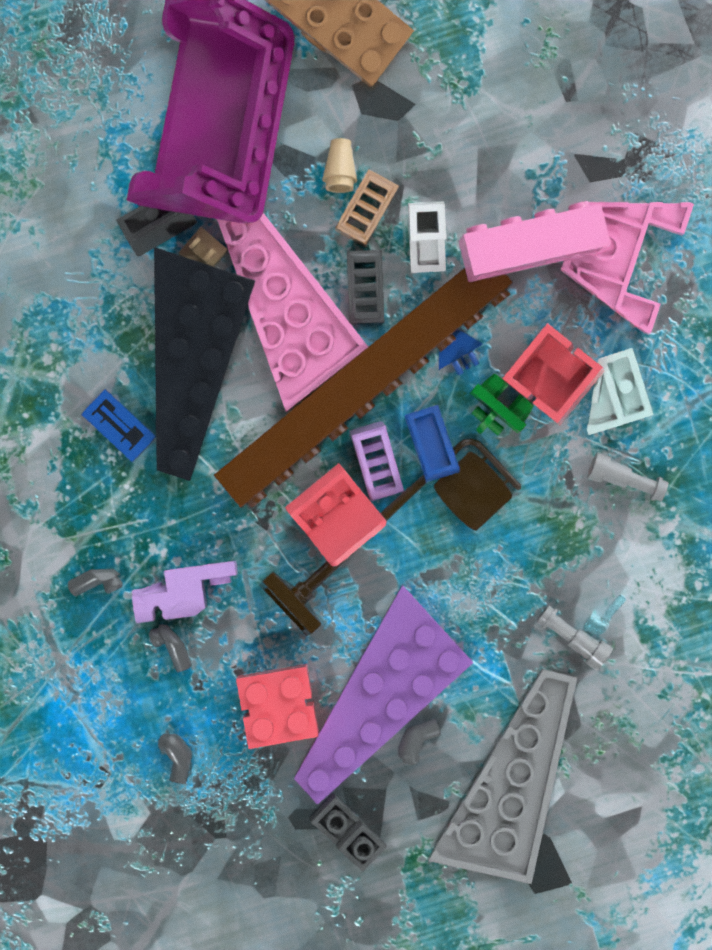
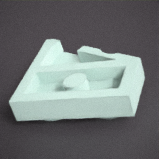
M633 348L599 358L598 364L603 367L605 372L596 381L593 389L592 405L587 426L588 435L654 415Z

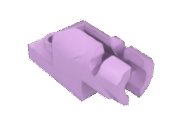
M236 560L165 570L166 585L158 582L142 589L132 590L136 623L154 621L157 606L162 611V616L165 620L196 616L207 607L204 580L209 579L210 586L231 583L230 576L238 574Z

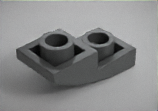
M334 793L309 818L311 823L337 846L338 850L362 872L387 847L371 828Z

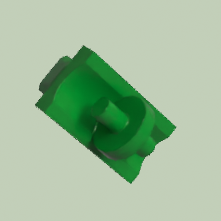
M496 373L486 379L482 385L477 384L470 392L474 398L491 411L487 414L479 406L474 409L471 414L481 421L476 431L481 435L488 427L498 436L504 427L494 420L497 416L518 434L527 425L524 421L529 416L534 405L520 394L508 408L497 400L508 387V384Z

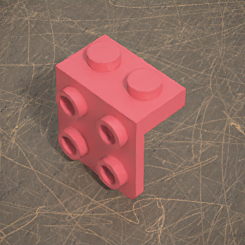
M339 463L285 507L286 511L307 534L331 566H337L346 560L352 553L382 530L387 523L385 518Z

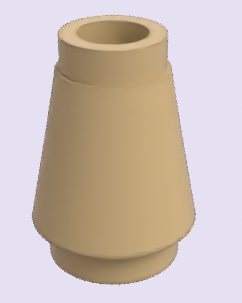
M336 138L330 142L322 178L323 182L326 183V190L330 192L353 191L354 183L357 182L351 140Z

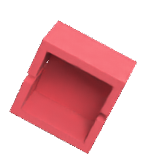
M547 323L502 379L528 401L531 402L536 397L533 404L561 426L605 371L601 365L581 349L577 348L574 351V355L571 354V351L575 348L573 343Z
M307 664L245 674L236 678L241 710L249 709V713H245L243 716L248 749L319 737L314 701L307 702V704L305 702V699H310L313 695Z

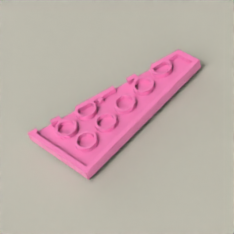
M264 213L258 221L243 224L217 219L236 274L255 280L248 307L287 413L367 349L368 345Z

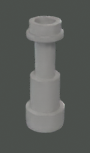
M599 452L595 454L587 478L602 483L604 480L626 488L628 485L651 494L650 500H658L660 502L663 500L669 482L664 481L661 477L654 481L632 472V468L613 462L610 456Z
M548 605L536 622L541 625L543 630L548 626L566 639L569 647L586 658V664L596 671L599 670L611 654L613 648L603 640L598 642L580 628L578 630L574 629L556 615L558 612L556 608L553 609Z

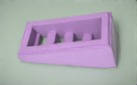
M383 421L350 430V436L370 501L404 492L387 429ZM380 436L379 441L365 445L361 444V440ZM384 449L385 454L369 459L365 458L367 453ZM388 463L389 468L373 473L369 472L371 467ZM392 476L393 482L376 487L373 486V481Z

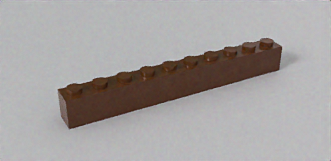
M463 268L215 473V478L240 508L248 504L252 509L268 496L264 492L273 482L280 486L294 474L291 469L292 466L301 459L306 464L322 451L318 445L329 437L333 442L349 428L345 423L355 414L361 419L375 407V404L372 402L373 399L382 392L386 397L403 384L399 378L410 370L415 374L430 361L426 356L436 347L442 352L457 339L453 335L454 332L463 325L467 330L484 317L480 311L491 303L495 308L511 294L507 289L513 282L506 274L468 282L466 270Z

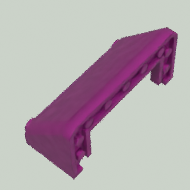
M165 0L162 25L166 34L171 39L179 42L180 45L155 173L145 170L137 172L132 176L126 200L139 206L243 224L256 222L263 214L294 49L295 37L293 30L286 21L247 0Z

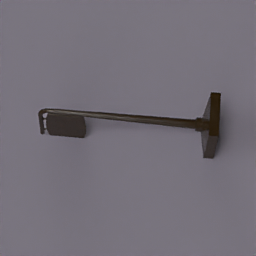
M468 438L463 439L453 447L455 455L463 447L472 445L478 448L484 457L481 459L478 455L469 451L458 461L460 472L440 478L434 484V489L444 504L460 521L470 529L477 531L512 498V494L506 484L509 482L516 490H520L522 486L480 441ZM486 459H488L495 466V468L506 478L504 482L498 476V474L485 462ZM424 475L418 478L381 512L386 521L426 484ZM346 560L337 566H331L326 561L304 582L299 581L295 586L274 572L266 577L259 586L305 636H308L322 625L309 604V601L314 597L313 592Z

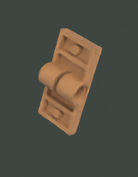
M264 0L300 29L301 34L312 45L324 53L333 56L369 87L376 83L414 32L411 27L378 0Z

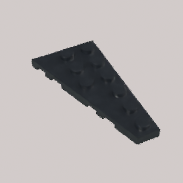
M154 247L157 471L190 481L255 280Z

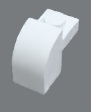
M444 201L408 203L411 273L446 271Z

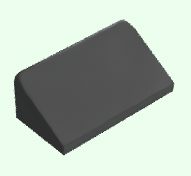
M139 206L116 220L137 256L147 253L154 247L159 246L197 223L196 218L191 214Z

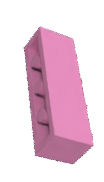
M584 201L568 206L569 211L556 213L555 209H547L535 213V218L522 221L520 216L502 220L500 222L501 226L488 229L487 224H480L467 228V233L463 234L458 242L468 282L604 252L611 245L601 204L590 206L589 201Z

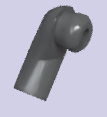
M160 624L158 628H153L149 631V637L154 647H160L165 644L177 672L187 670L192 666L183 641L168 625Z

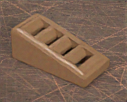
M368 169L336 225L335 231L366 248L396 194L399 185ZM372 182L387 190L386 196L384 197L367 188L369 183ZM363 194L380 202L379 208L377 209L361 200ZM359 206L373 214L372 220L355 212L356 207ZM350 218L367 226L366 231L363 232L348 223Z

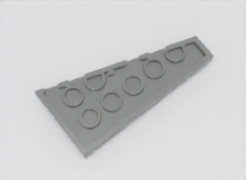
M541 669L428 857V861L532 884L576 686V676Z

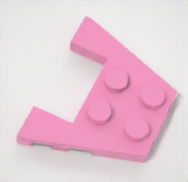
M589 202L590 206L601 204L611 245L604 252L563 261L560 270L640 331L649 335L652 332L661 304L626 292L647 227L651 225L682 236L685 233L694 204L690 202Z

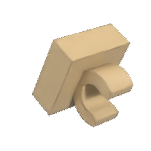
M200 227L179 251V255L215 267L228 252V249L204 228Z

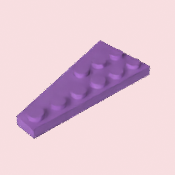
M403 585L319 733V737L314 741L294 777V780L317 805L473 664L470 658Z

